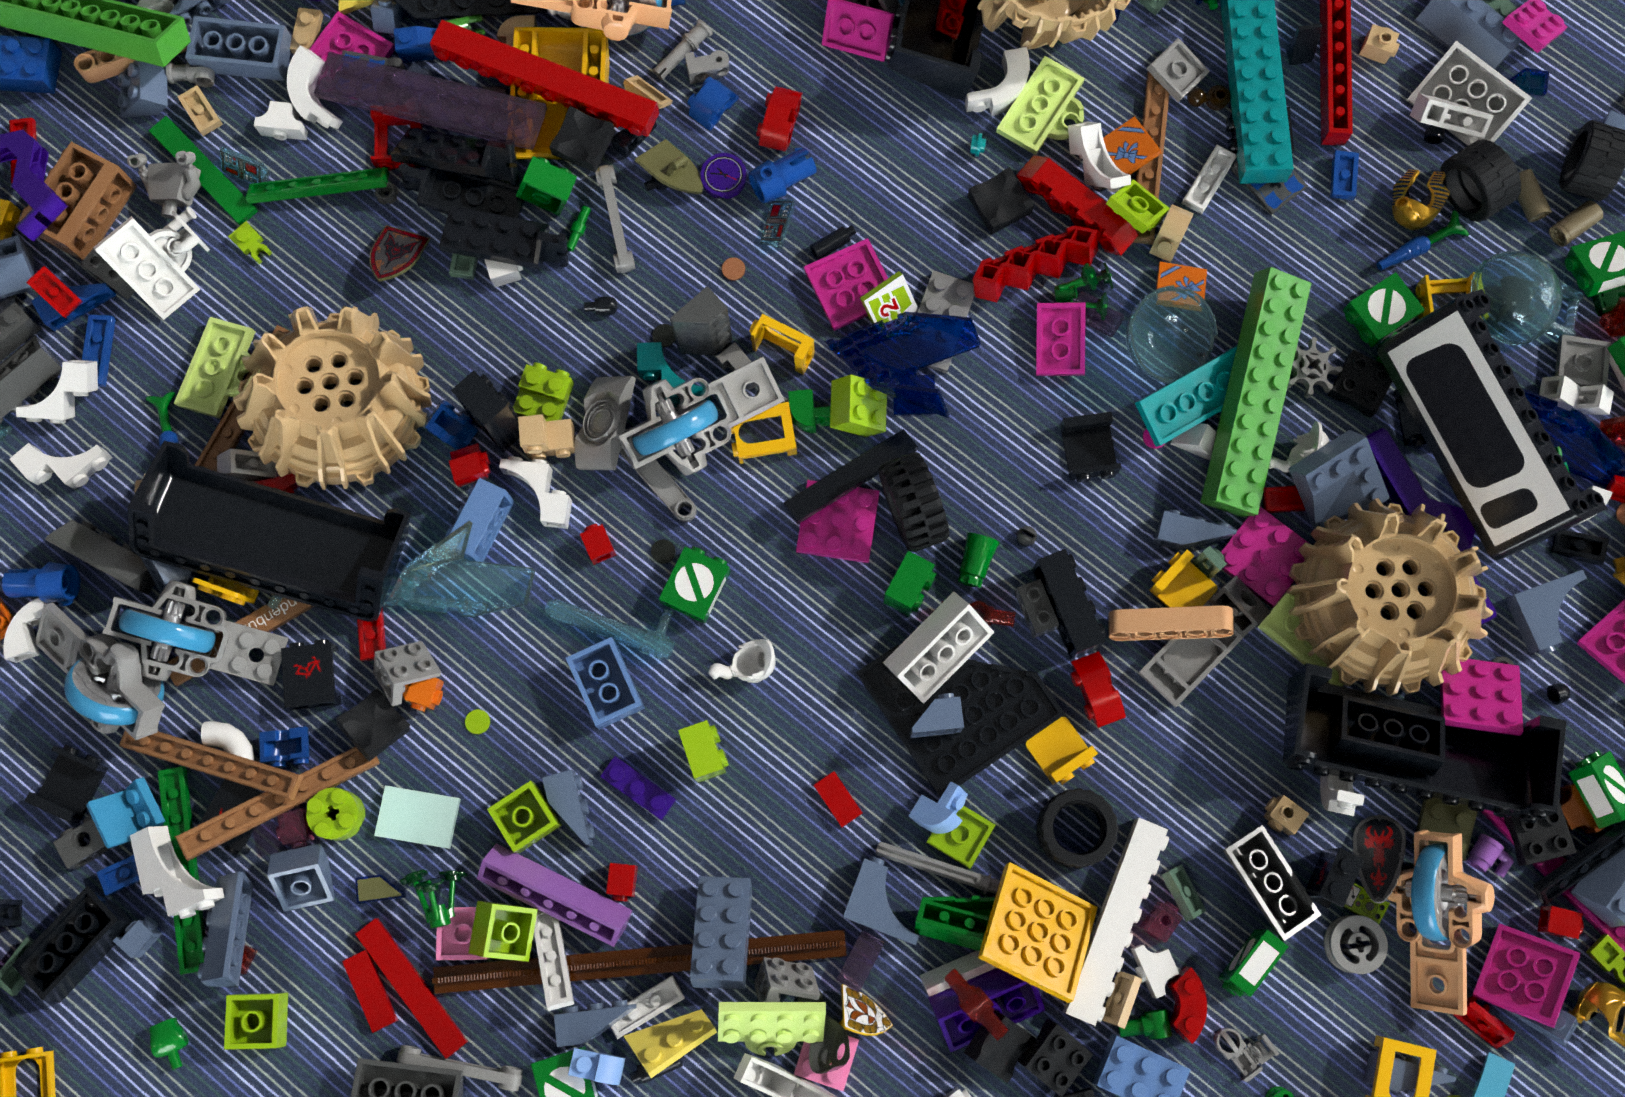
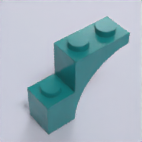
M661 342L637 343V371L640 378L653 381L661 377V380L666 379L672 387L685 382L666 363ZM693 384L691 391L695 396H699L703 388ZM674 394L668 397L671 399L673 406L677 407L680 403L679 396ZM712 395L706 397L703 400L712 401Z

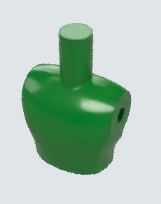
M171 1018L149 1028L150 1048L154 1057L168 1056L172 1070L182 1067L178 1051L188 1045L189 1041L186 1032L178 1023L177 1018Z

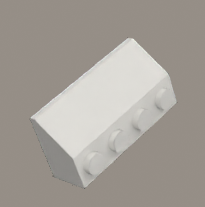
M953 592L883 663L924 704L994 634V631L968 602Z

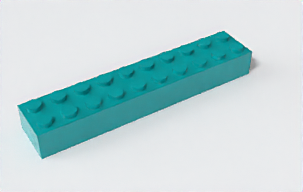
M1220 0L1232 118L1236 128L1239 184L1287 182L1294 167L1274 0Z

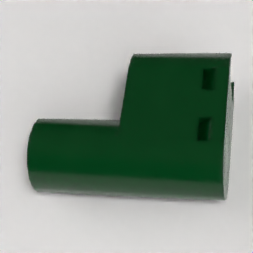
M1625 287L1592 296L1598 316L1620 314V299L1625 298Z

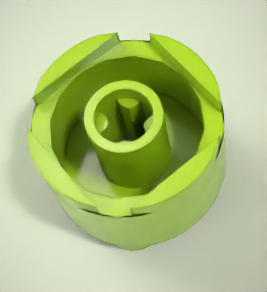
M326 788L319 791L308 801L306 819L310 829L318 837L337 841L346 840L353 837L360 830L359 828L365 819V807L362 800L348 790ZM335 810H339V813L336 815V819L333 818Z

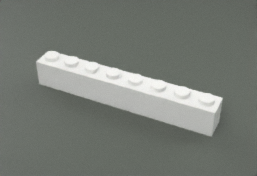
M1141 818L1134 819L1088 943L1074 1001L1066 1002L1063 1013L1094 1026L1097 1021H1102L1106 1011V1007H1103L1105 998L1112 995L1115 983L1112 982L1115 972H1120L1124 962V958L1121 955L1124 947L1128 948L1133 938V933H1130L1133 923H1138L1142 914V909L1139 908L1142 899H1147L1151 889V885L1148 882L1151 874L1155 875L1159 868L1160 861L1157 860L1160 850L1164 851L1168 844L1169 837L1166 836L1168 829Z

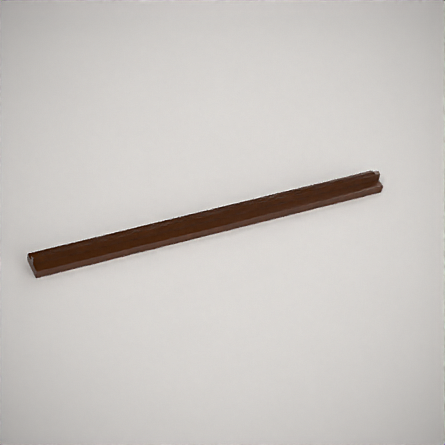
M844 930L749 938L747 965L761 964L763 957L780 958L784 961H798L847 956ZM693 944L566 955L570 981L690 971ZM530 958L529 962L508 960L433 967L434 978H432V984H434V994L543 984L538 958Z

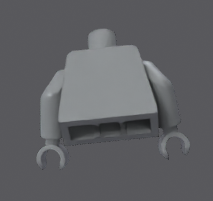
M179 151L175 155L177 162L148 164L147 168L145 167L147 157L144 154L138 153L128 156V164L133 168L138 167L139 169L138 174L144 183L150 201L162 206V217L175 219L172 212L175 211L177 213V207L192 205L194 196L201 186L199 179L201 170L192 165L196 160L193 152Z

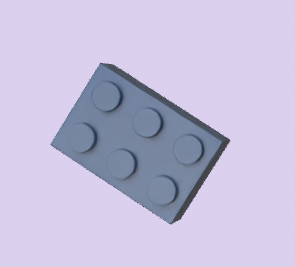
M479 478L477 483L471 485L466 504L461 505L456 515L458 519L454 527L451 526L445 535V545L456 555L481 566L510 512L514 500L505 489Z
M612 637L566 657V661L592 720L599 730L645 709L617 644Z
M1111 1034L1092 1083L1120 1097H1180L1191 1069Z

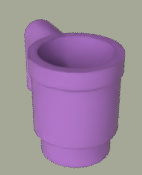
M1480 834L1467 859L1469 865L1486 873L1487 869L1491 868L1498 858L1501 862L1494 873L1501 878L1505 877L1514 862L1513 857L1504 851V847L1498 841L1485 834Z

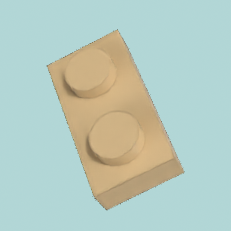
M298 8L290 45L292 53L295 54L299 46L310 49L317 40L323 20L321 10Z
M198 85L178 96V99L202 136L223 125Z
M1122 971L1117 972L1114 980L1115 987L1112 995L1107 999L1106 1011L1102 1021L1125 1029L1142 982L1141 978Z

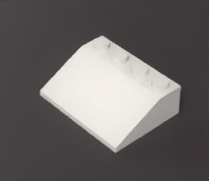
M1456 41L1407 100L1414 104L1418 93L1494 115L1485 138L1447 129L1469 146L1475 141L1482 139L1495 142L1530 102L1532 97Z

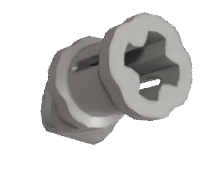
M188 62L183 65H174L173 63L166 65V75L170 84H175L176 81H188L189 83L206 88L212 87L215 84V71L208 67H191Z

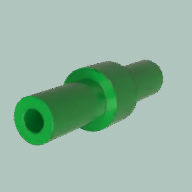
M582 206L577 220L572 223L570 228L571 234L567 241L568 251H574L579 237L583 236L585 232V223L591 212V209L587 206Z

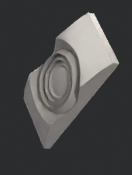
M634 376L596 377L583 400L585 411L583 426L575 437V463L577 469L616 470L621 442L617 439L616 435L625 430L636 380Z
M1234 629L1232 636L1224 638L1170 639L1138 673L1176 708L1244 637Z

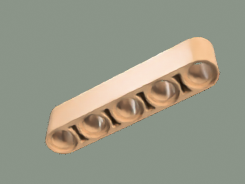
M187 46L180 53L186 52ZM93 49L79 54L74 60V66L85 81L96 83L119 75L135 60Z
M1229 606L1119 609L1108 613V637L1114 641L1224 638L1234 634L1233 609Z

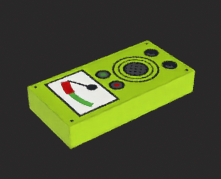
M1354 883L1344 908L1356 915L1371 918L1380 924L1390 903L1387 901L1380 904L1373 902L1365 889Z

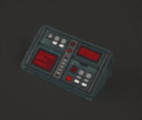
M225 147L220 148L221 169L224 173L251 184L267 181L270 171L264 163Z
M775 199L771 202L760 239L761 244L780 249L783 248L795 208L794 200Z

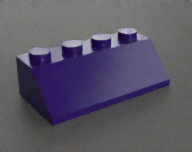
M999 968L990 970L928 997L950 1053L969 1045L992 1008L1014 1023H1019L1045 1011L1037 987Z

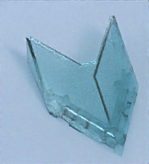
M468 521L404 566L384 607L394 608L395 605L407 607L408 610L447 614L448 610L460 612L464 617H475L528 604L535 570L529 567L466 560L464 555L473 524L471 521Z

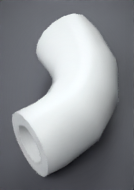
M206 721L202 724L201 740L204 746L219 747L227 753L255 761L253 747L242 731L228 723Z

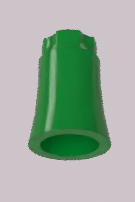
M967 532L958 582L970 587L981 588L993 555L1000 542L984 535Z

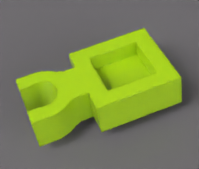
M247 221L228 236L246 256L251 252L252 258L258 264L262 263V260L258 257L260 252L264 251L269 256L272 254L266 245L260 244L264 239Z
M1603 934L1586 953L1605 972L1612 970L1618 982L1625 984V977L1623 976L1625 952L1608 934Z

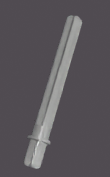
M879 842L876 849L877 856L983 890L984 894L987 891L994 894L997 893L1000 880L991 878L992 874L987 876L884 842Z

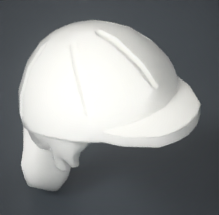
M1315 421L1309 433L1298 435L1297 439H1293L1298 444L1292 448L1287 461L1271 457L1269 469L1277 468L1288 473L1291 466L1328 444L1330 441L1326 433L1322 431L1321 422Z
M756 639L738 646L740 649L734 654L730 666L714 663L710 665L708 674L714 680L718 677L727 680L738 677L749 683H758L768 678L775 668L776 658L773 646L769 640Z

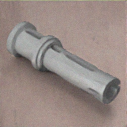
M698 19L696 25L688 33L685 32L682 35V41L652 69L654 74L658 73L657 77L663 81L685 58V53L699 49V44L707 36L710 37L713 34L712 30L704 21Z

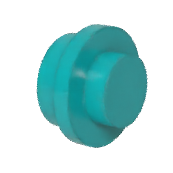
M982 133L972 135L970 154H975V157H979V152L984 153L986 139L982 138Z

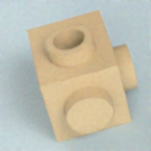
M1373 24L1364 39L1359 55L1386 64L1390 56L1395 57L1400 44L1396 42L1400 33L1394 32L1390 28Z
M1282 795L1270 799L1265 806L1267 812L1263 817L1269 821L1267 824L1279 833L1283 831L1289 836L1296 834L1309 813L1288 797Z

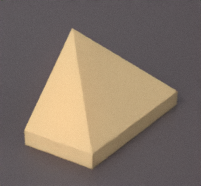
M638 75L624 80L625 90L657 102L658 109L669 106L673 102V100Z

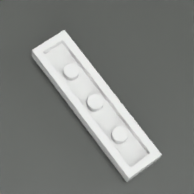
M538 910L534 936L548 1011L574 1005L560 921Z

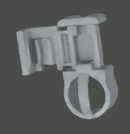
M1222 1028L1215 1034L1214 1045L1225 1059L1233 1061L1244 1076L1241 1078L1242 1081H1250L1263 1070V1067L1258 1065L1259 1063L1262 1065L1273 1056L1279 1055V1052L1264 1033L1256 1037L1258 1040L1252 1045L1248 1043L1246 1045L1236 1030ZM1227 1031L1235 1035L1237 1039V1045H1235L1233 1040L1226 1033ZM1221 1035L1230 1045L1232 1051L1226 1052L1221 1048L1219 1044ZM1261 1039H1262V1041L1265 1043V1045L1268 1047L1269 1051H1267V1049H1266V1048L1264 1047V1045L1261 1043V1041H1260Z

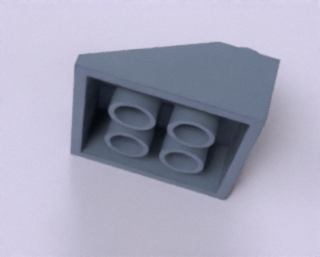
M1348 430L1289 468L1313 529L1317 526L1325 527L1324 522L1334 515L1342 520L1348 519V508L1353 503H1358L1362 510L1369 511V503L1374 499L1379 498L1383 503L1390 498L1367 437Z

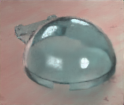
M1506 251L1493 255L1479 265L1471 282V292L1482 289L1490 299V311L1481 317L1494 339L1501 343L1515 346L1531 343L1545 333L1558 338L1562 334L1576 336L1574 326L1579 302L1583 300V293L1562 284L1554 269L1543 259L1527 252ZM1562 298L1569 301L1564 326L1555 323L1561 310Z
M1174 285L1158 288L1143 297L1136 304L1128 319L1126 326L1128 353L1132 361L1143 373L1154 380L1169 384L1212 359L1210 353L1213 351L1214 337L1218 335L1216 319L1210 306L1193 290L1177 288Z

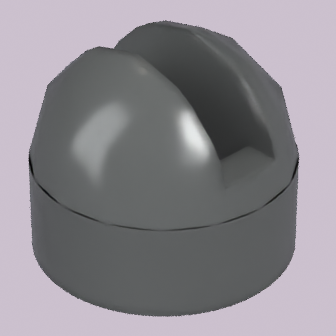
M1030 526L1020 528L1017 533L1018 543L1025 547L1033 545L1037 539L1035 529ZM1022 531L1033 535V539L1027 535L1021 534Z

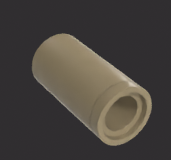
M1532 169L1519 172L1521 192L1518 202L1529 223L1538 221L1549 215L1552 210Z
M1588 200L1550 227L1549 235L1558 246L1564 247L1602 220L1603 211L1596 202Z

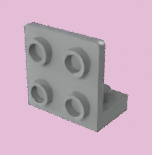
M422 641L375 651L373 674L392 706L402 704V694L405 692V685L441 675V670Z
M763 957L754 982L758 1002H780L781 994L819 1000L820 992L812 966L802 962L793 963L780 958Z

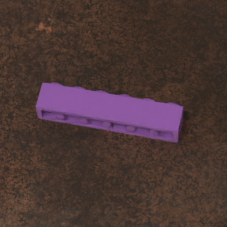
M497 843L482 860L477 880L613 947L626 929L633 911L532 860L513 853V851Z

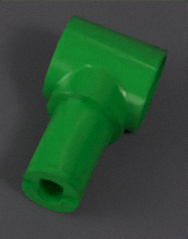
M1167 1009L1144 1012V1015L1140 1016L1139 1019L1128 1020L1125 1029L1118 1027L1121 1038L1144 1035V1037H1149L1150 1040L1172 1036Z

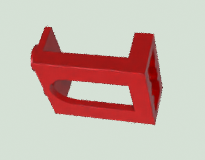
M417 105L370 108V116L374 121V156H370V160L375 168L387 167L388 171H391L392 169L399 168V165L402 163L392 161L391 155H388V126L410 125V128L423 130L422 114ZM407 164L408 166L413 168L423 167L418 165Z

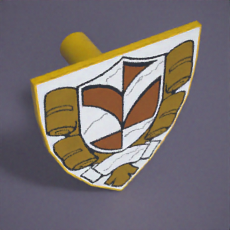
M844 984L841 985L843 1019L839 1024L845 1030L865 1036H875L884 1033L893 1026L886 1014L874 1001L854 988Z

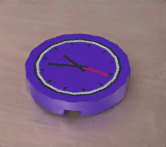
M718 153L709 157L702 165L700 172L703 188L714 198H733L740 194L746 185V167L742 160L733 154Z

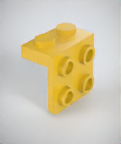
M1188 549L1182 555L1177 552L1168 562L1171 567L1166 572L1161 570L1151 580L1155 584L1149 591L1168 608L1203 606L1218 589L1211 579L1190 562L1194 555Z
M195 577L192 582L199 584L198 590L244 606L245 602L254 604L259 590L209 577L208 582Z
M1067 717L1059 718L1025 743L1026 748L1052 785L1058 781L1062 785L1075 777L1072 773L1079 767L1085 770L1095 763L1093 757L1098 754L1093 746L1088 748Z

